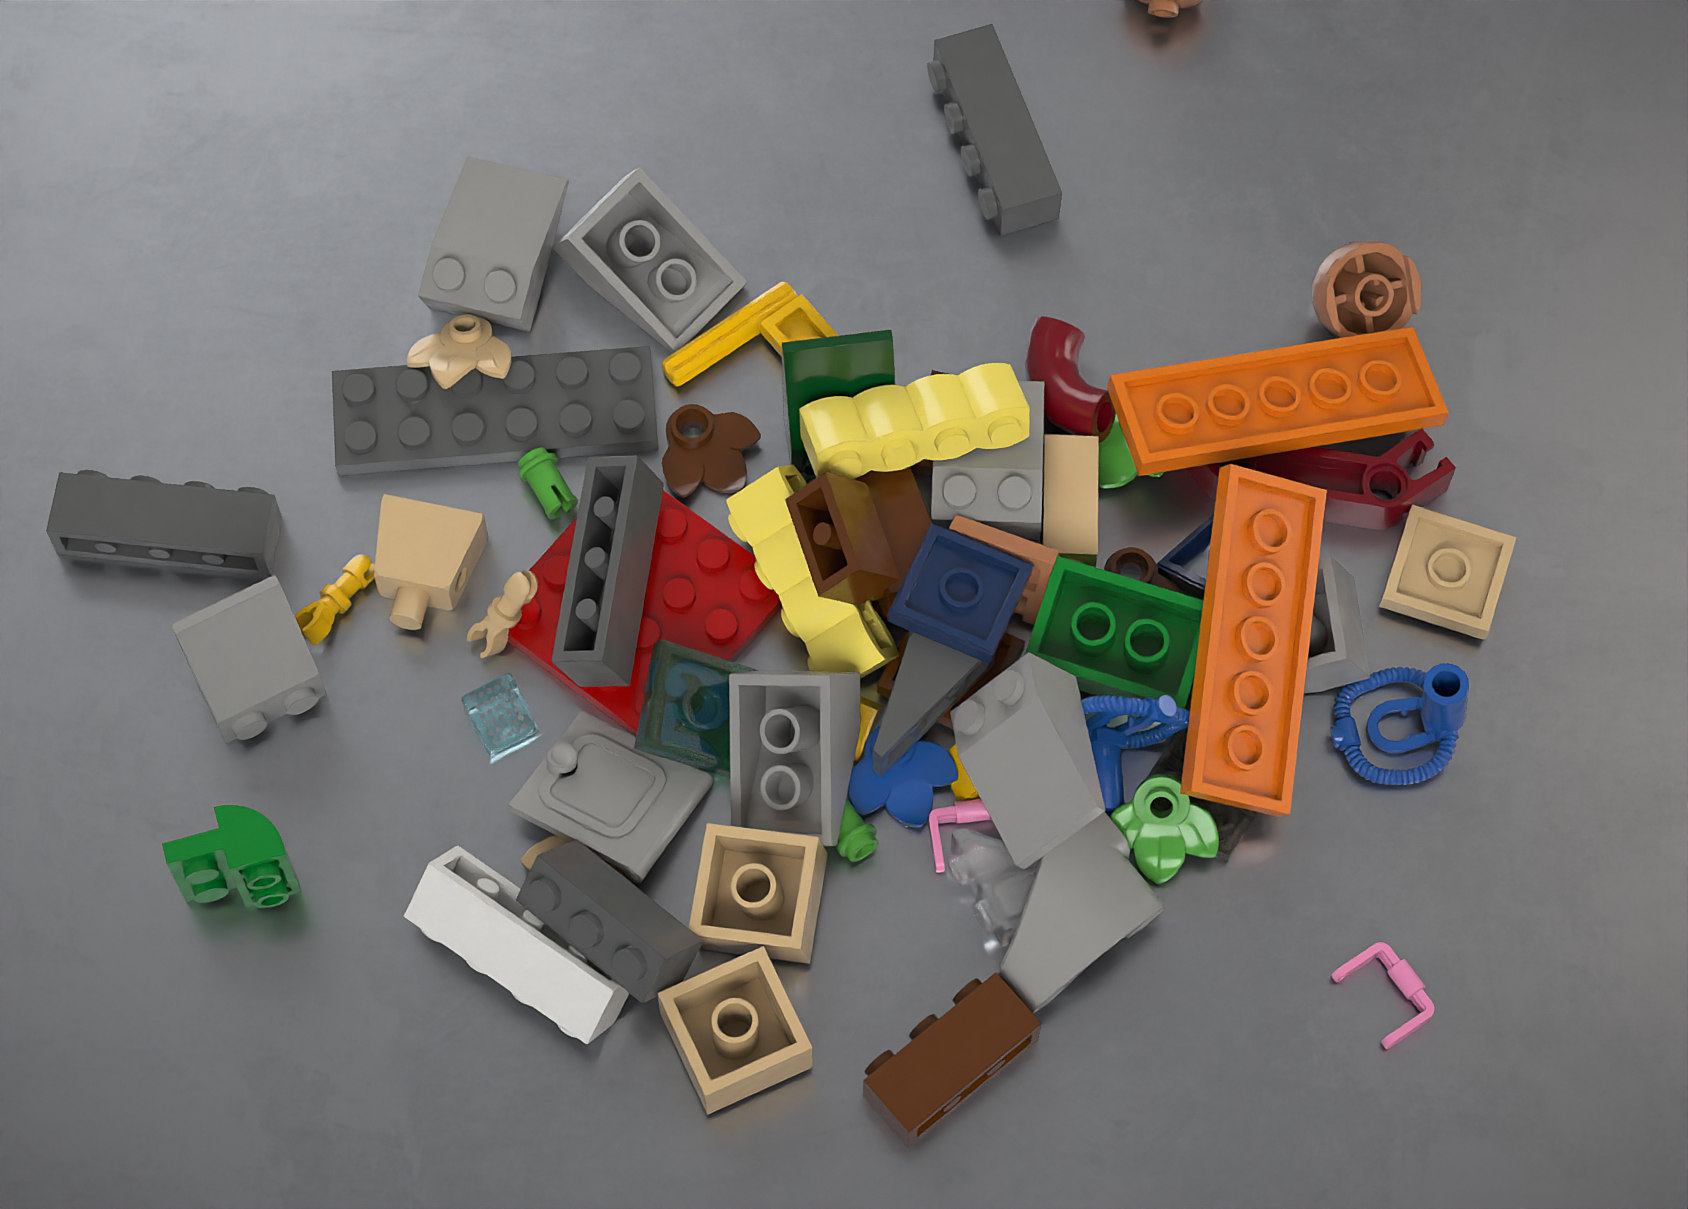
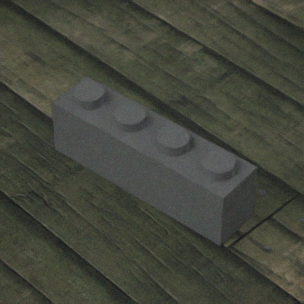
M993 24L934 40L933 61L927 63L929 79L934 91H942L947 102L944 105L947 125L952 134H960L964 144L961 147L963 164L970 177L977 176L981 189L978 190V197L985 218L987 220L994 219L1000 236L1058 220L1062 191Z
M638 455L588 457L551 661L579 687L630 686L664 483Z
M81 470L77 474L59 472L46 532L57 554L271 576L282 516L275 495L268 494L266 491L255 487H241L234 491L215 489L212 485L200 481H189L184 485L162 483L153 477L144 475L133 476L131 479L108 477L94 470Z

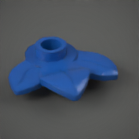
M880 725L869 734L866 740L865 758L852 769L849 782L850 802L860 816L872 813L885 805L887 811L899 822L907 826L920 828L926 823L932 811L933 787H941L958 780L955 763L946 749L939 744L918 740L880 778L872 771L873 749L881 727Z

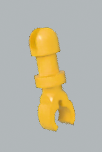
M358 555L351 559L341 570L343 575L334 585L327 583L319 592L321 599L302 608L295 615L303 637L305 638L306 636L313 646L319 644L328 635L337 612L344 614L351 606L349 599L359 588L365 589L374 579V564L371 563V558L367 555Z

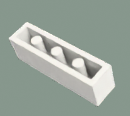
M458 845L429 862L406 910L405 918L421 928L428 938L441 942L464 958L471 968L480 973L487 974L510 990L518 1001L534 1007L557 1023L558 1027L565 1034L578 1038L585 1044H588L614 1024L629 992L518 903L516 898L521 890L519 887Z

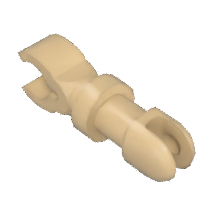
M523 570L520 573H513L503 586L505 592L503 596L494 598L487 609L488 616L470 628L467 634V641L471 642L485 637L487 639L486 650L480 653V658L498 654L504 650L508 641L509 628L515 627L522 616L521 607L523 604L529 603L537 593L539 587L538 579L531 571Z

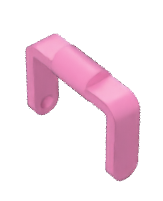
M981 798L956 801L954 806L936 808L931 811L928 828L936 873L945 872L938 824L949 822L961 824L990 820V815Z
M1378 942L1339 967L1331 974V977L1338 983L1374 958L1379 957L1388 969L1387 974L1407 1000L1411 999L1420 1011L1419 1015L1381 1041L1387 1050L1428 1023L1435 1007L1431 999L1424 992L1425 984L1406 959L1400 960L1388 944Z

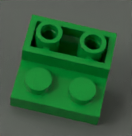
M239 805L216 806L214 811L218 828L162 843L166 864L186 902L191 900L200 903L216 901L225 897L229 892L228 890L238 888L246 907L256 905L259 908H268L280 905L289 899V895L301 892L297 874L278 830L268 818L251 808Z

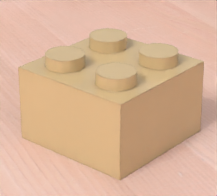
M707 823L689 929L704 940L700 949L744 955L764 946L770 959L810 964L828 855L820 838Z
M764 946L657 993L660 1014L707 1115L813 1067V1048Z

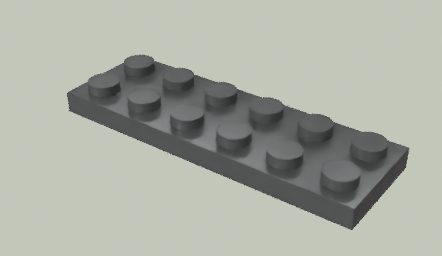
M650 346L511 357L510 370L505 378L491 377L474 368L448 389H443L431 373L430 366L413 368L407 365L332 371L335 467L338 476L519 461L528 452L540 447L546 448L548 453H554L557 458L659 450Z

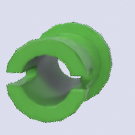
M540 447L528 452L518 461L517 464L520 468L518 476L522 482H529L545 509L548 519H556L560 517L558 511L560 507L564 514H567L576 507L578 499L572 494L557 469L558 459L556 455L548 453L546 448Z
M846 797L837 841L839 843L837 852L842 857L848 856L850 861L856 862L872 853L879 842L875 837L877 834L875 826L873 824H865Z

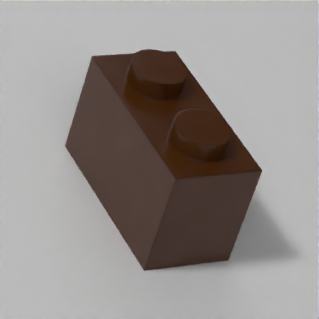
M825 472L785 499L819 597L860 606L900 580L867 483Z

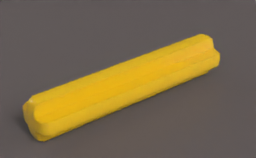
M780 282L665 358L662 361V370L665 376L674 386H682L760 334V323L798 297L795 290L787 282Z

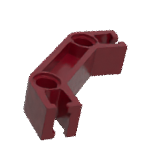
M1421 428L1379 457L1310 447L1184 469L1206 496L1216 502L1219 467L1233 464L1327 490L1323 522L1373 530H1386L1406 519L1412 505L1424 507L1448 490L1456 467L1445 457L1439 461L1437 468L1417 480L1409 478L1405 469L1411 464L1415 467L1422 464L1426 453L1434 447L1433 440ZM1381 489L1387 491L1393 498L1388 500L1380 499L1372 493V490Z

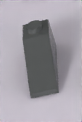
M909 631L908 636L910 638L908 639L874 745L872 771L881 778L994 666L995 654L991 663L988 664Z

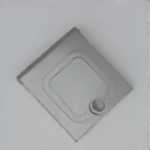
M582 710L557 743L548 750L547 756L509 803L508 810L568 842L576 839L579 840L601 859L624 870L626 877L630 881L639 884L713 785L714 779L707 772L700 771ZM577 766L576 772L573 775L562 778V773L570 772Z

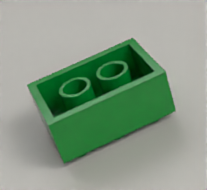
M1057 556L1025 655L1029 652L1076 676L1079 690L1099 696L1110 695L1112 697L1115 695L1117 698L1122 696L1123 699L1125 697H1134L1135 699L1152 697L1157 699L1163 695H1168L1174 699L1176 706L1186 709L1194 683L1204 600Z

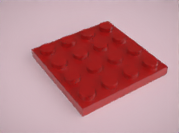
M664 490L661 498L630 686L579 687L551 662L577 517L529 569L538 579L539 587L532 600L527 604H523L521 607L522 616L515 627L509 628L508 633L509 643L635 737L659 750L660 747H657L662 701L675 703L682 712L691 713L702 701L703 697L700 684L688 675L680 676L686 684L685 694L677 699L667 697L661 687L662 673L674 663L694 662L714 669L722 677L782 608L776 591L767 588L759 579L754 566L757 561L756 557ZM675 721L674 731H676V730L678 729V727L680 726V725H678V724L676 723V721Z

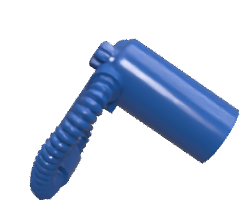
M1450 663L1438 664L1427 673L1422 670L1416 671L1415 668L1409 669V667H1404L1403 669V667H1398L1396 669L1392 667L1391 670L1386 668L1384 671L1373 672L1370 674L1369 679L1345 685V687H1342L1337 692V698L1334 699L1335 704L1333 707L1335 709L1336 721L1330 727L1334 748H1340V751H1344L1346 759L1349 761V765L1353 767V770L1366 780L1371 779L1373 783L1383 784L1384 782L1385 785H1389V783L1391 785H1407L1408 783H1420L1421 780L1426 781L1427 778H1432L1433 775H1437L1439 771H1442L1444 766L1448 765V761L1452 759V754L1455 753V741L1459 738L1457 731L1463 726L1466 719L1469 679L1465 671L1459 666ZM1397 680L1398 682L1403 681L1405 683L1407 681L1408 683L1413 682L1414 685L1423 689V696L1389 700L1377 705L1370 713L1367 721V731L1372 743L1380 750L1391 754L1404 753L1434 742H1439L1440 745L1434 757L1422 764V766L1409 768L1407 771L1406 769H1397L1396 771L1394 769L1390 771L1389 769H1379L1377 766L1374 767L1369 761L1367 762V758H1364L1360 750L1361 741L1355 719L1351 717L1350 711L1351 702L1355 697L1361 695L1362 692L1381 687L1387 683H1396ZM1419 709L1425 728L1424 733L1418 735L1411 733L1409 738L1400 741H1391L1381 735L1378 724L1383 716L1394 712H1401L1403 716H1406L1409 710Z
M1098 695L1081 699L1084 716L1097 713L1086 720V725L1104 801L1105 813L1109 817L1115 808L1125 804L1122 749L1153 745L1188 728L1190 711L1176 706L1171 696L1163 695L1157 699L1152 697H1146L1145 699L1125 697L1123 699L1122 696L1117 698L1115 695L1112 697L1110 695ZM1122 715L1138 716L1136 718L1130 716L1127 722L1114 728L1107 727L1110 720ZM1154 722L1161 723L1158 726H1154V728H1150L1149 730L1141 731L1140 733L1137 732L1141 729H1144L1152 725Z

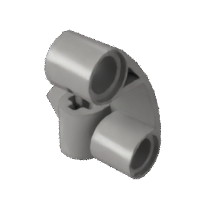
M1105 812L1040 858L1017 929L1000 963L1001 971L998 975L1033 1014L1062 992L1102 954L1124 937L1128 939L1136 934L1166 908V905L1129 862L1130 849L1128 842Z

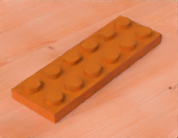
M1414 327L1112 374L1107 385L1138 476L1442 426L1445 424L1449 414Z
M1233 464L1219 469L1180 794L1277 817L1290 814L1327 490Z

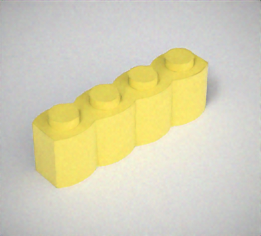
M1006 363L979 365L959 375H931L918 379L907 386H878L863 391L853 398L846 396L826 397L810 402L799 409L801 439L816 478L828 472L855 479L871 470L878 472L902 470L923 459H954L969 453L975 448H1005L1029 437L1030 430L1029 405L1011 365Z
M794 465L778 466L726 499L730 510L728 516L729 524L740 540L748 542L752 546L757 560L754 564L755 571L761 582L767 588L774 589L779 595L783 607L781 617L786 628L792 635L800 637L805 642L809 653L807 663L810 671L860 672V679L899 656L896 644L883 620L873 609L870 600L857 606L818 596L785 501L786 498L803 488L807 483Z

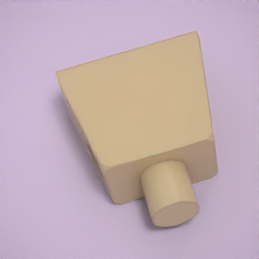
M383 494L380 507L374 578L379 594L385 598L395 599L389 617L393 624L405 629L417 630L422 626L427 606L444 610H452L456 607L487 544L489 536L484 514Z

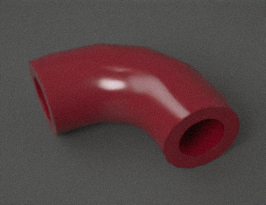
M1045 316L1037 317L1030 332L1024 366L1028 381L1044 382L1045 416L1053 425L1076 436H1099V443L1103 442L1113 427L1116 411L1108 390L1087 384L1079 373L1078 359L1085 339L1084 333L1062 320Z

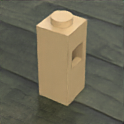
M1045 434L1043 442L1040 544L1060 551V557L1096 567L1098 557L1099 436Z

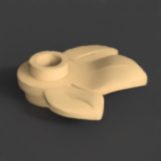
M463 314L448 321L440 332L424 337L416 342L409 350L406 362L408 367L413 368L430 366L431 373L443 389H448L474 368L491 377L505 378L511 366V350L506 342L493 336L492 326L486 319L471 314Z

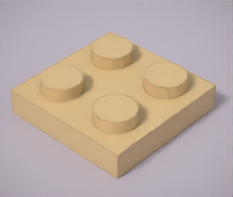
M1412 505L1379 607L1485 640L1517 537Z

